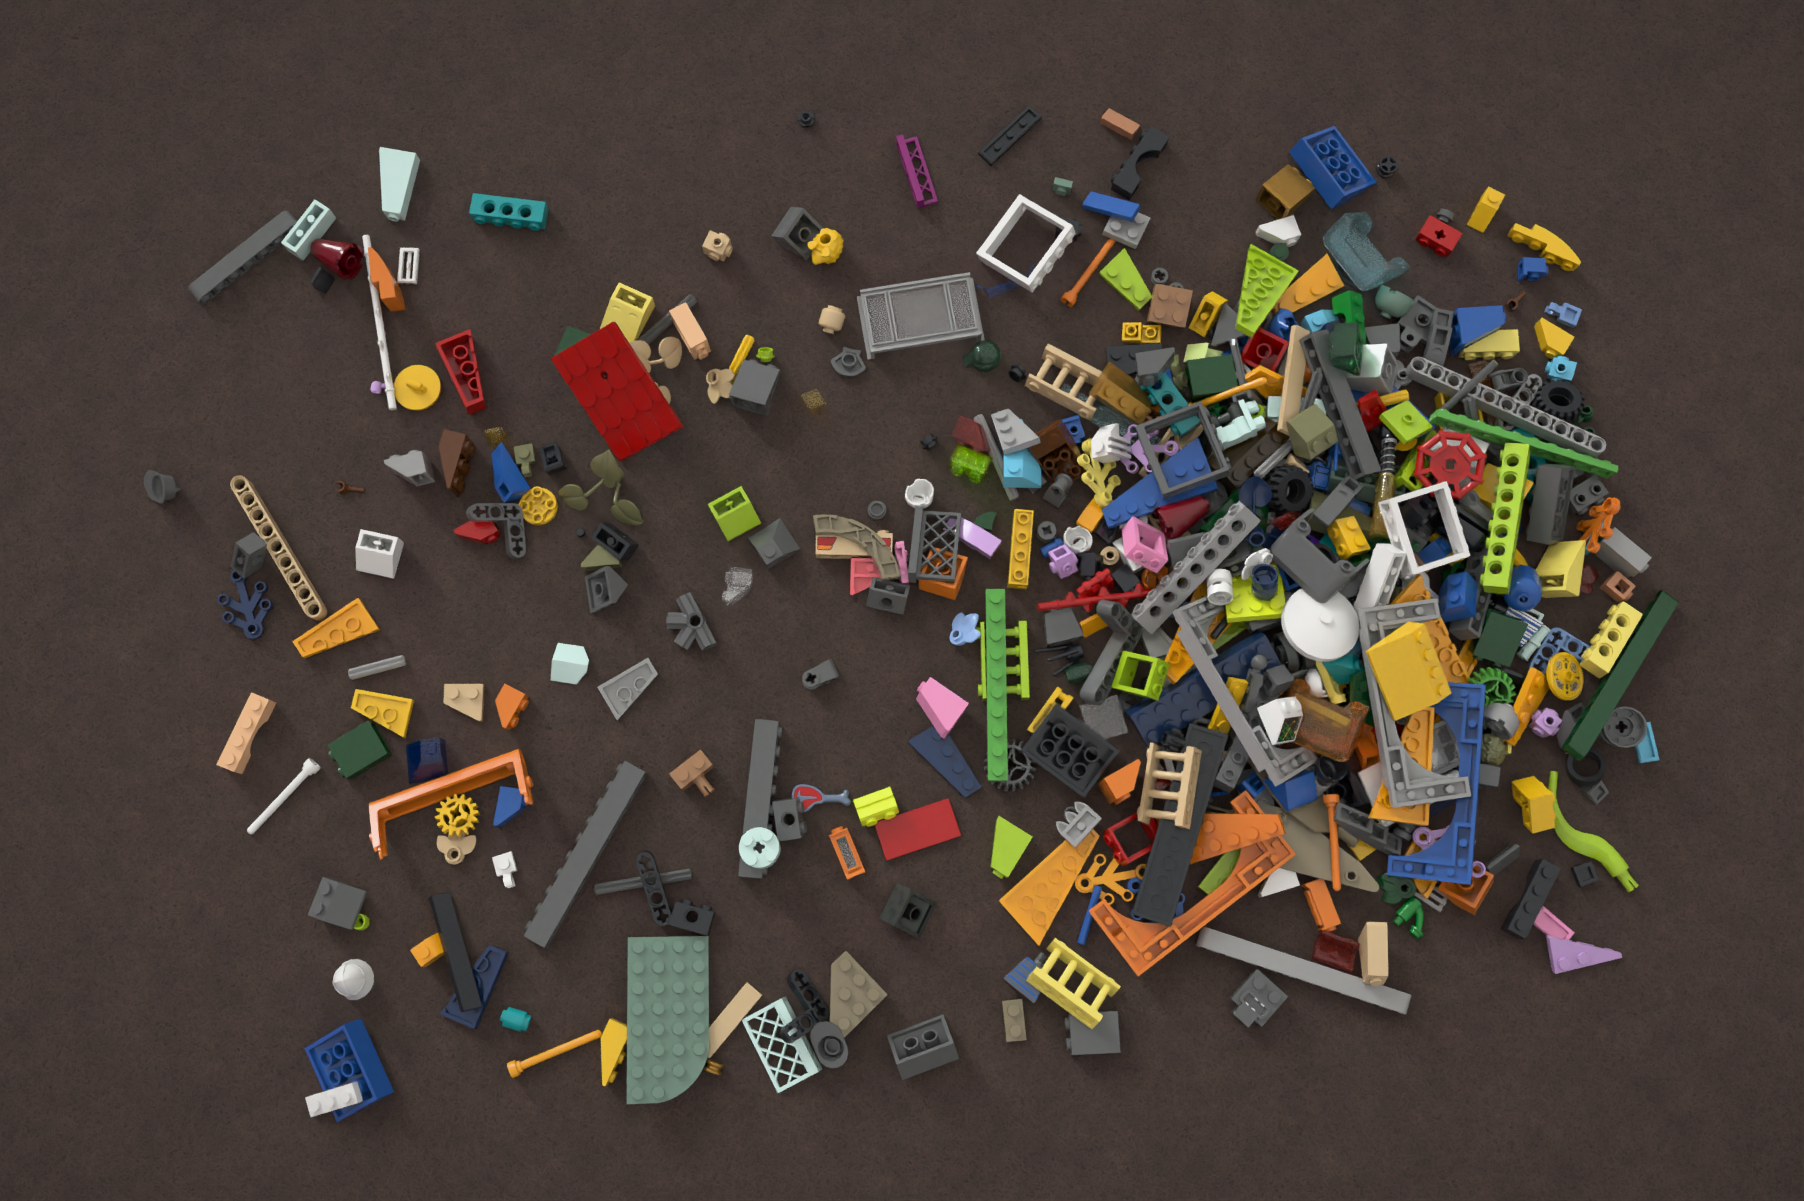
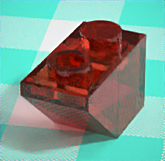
M960 415L951 435L957 438L955 442L966 446L968 443L973 446L972 450L981 454L983 451L989 453L991 449L983 425Z

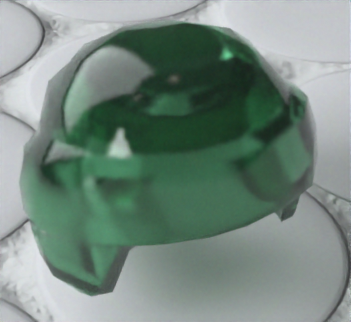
M980 341L972 347L968 354L962 356L965 360L963 366L968 368L972 364L977 370L987 373L996 368L1000 363V348L993 341Z

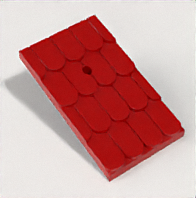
M611 322L551 358L564 381L569 385L600 435L604 437L619 461L628 459L684 427L616 322Z

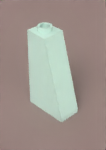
M380 147L382 211L391 221H405L420 159L413 152Z

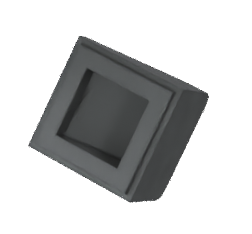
M1602 780L1593 786H1581L1579 788L1595 805L1609 793Z

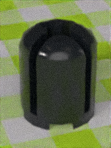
M1452 499L1469 548L1468 550L1469 552L1482 545L1489 532V523L1485 518L1458 500ZM1438 512L1431 524L1434 527L1432 531L1449 541L1441 513Z

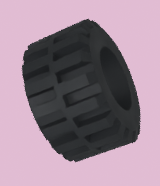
M1550 380L1549 383L1545 382L1538 388L1531 406L1575 425L1585 405V397L1581 395L1582 391L1580 389L1577 390V386L1571 385L1570 382Z
M1277 466L1265 475L1266 479L1264 481L1272 491L1271 500L1265 506L1269 507L1271 512L1295 515L1307 509V504L1311 503L1310 498L1314 494L1312 493V489H1314V485L1311 484L1312 478L1308 477L1307 471H1303L1302 468ZM1288 483L1289 494L1285 497V487Z

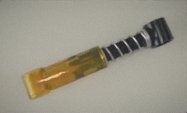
M1381 422L1378 440L1382 442L1381 447L1383 450L1381 451L1382 457L1380 458L1382 463L1380 464L1381 471L1376 477L1370 536L1389 539L1378 502L1395 497L1396 476L1392 473L1395 471L1393 469V465H1395L1394 458L1396 457L1394 451L1397 450L1395 446L1400 440Z

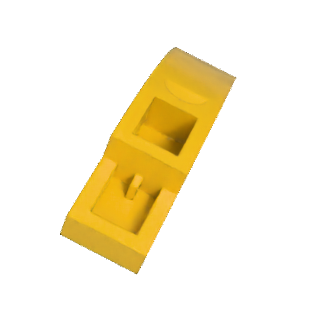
M1515 223L1507 235L1514 242L1525 243L1533 250H1541L1539 257L1546 258V263L1560 265L1565 271H1574L1581 263L1577 255L1564 241L1536 224L1532 229H1528Z

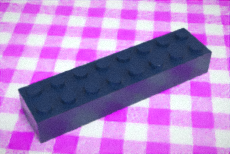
M1260 631L1250 635L1212 659L1214 667L1225 684L1228 677L1246 680L1249 668L1253 669L1251 660L1256 655H1263L1267 659L1266 668L1260 672L1262 675L1267 669L1282 665L1268 638ZM1195 668L1183 675L1174 685L1170 683L1163 687L1158 701L1145 698L1125 710L1143 743L1149 748L1150 743L1157 744L1161 742V737L1166 730H1171L1172 727L1179 730L1183 729L1190 723L1216 709L1218 702L1199 670Z

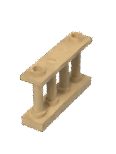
M1047 344L1041 358L1045 362L1036 376L1028 375L1025 386L1031 391L1037 392L1077 413L1080 417L1091 421L1096 411V408L1092 407L1096 399L1090 395L1085 403L1075 397L1084 382L1094 386L1102 371ZM1051 365L1062 369L1053 385L1043 381ZM1068 373L1078 378L1069 394L1059 389Z
M1150 743L1146 754L1147 766L1141 803L1137 810L1138 821L1150 824V817L1174 820L1175 826L1182 829H1190L1202 751L1195 747L1187 746L1184 753L1161 751V746ZM1159 760L1183 761V771L1181 773L1159 771ZM1156 779L1180 781V791L1177 793L1155 790ZM1153 798L1176 800L1178 802L1177 811L1152 810Z

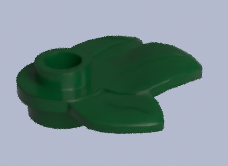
M1387 873L1377 877L1379 885L1382 889L1386 890L1381 898L1385 903L1397 904L1403 898H1411L1416 893V884L1409 878L1388 876ZM1404 885L1409 887L1407 892H1404L1402 889Z

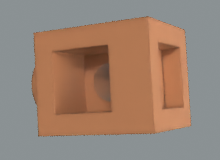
M1616 571L1605 580L1599 589L1619 603L1623 600L1626 602L1633 595L1631 591L1635 588V585L1619 571Z

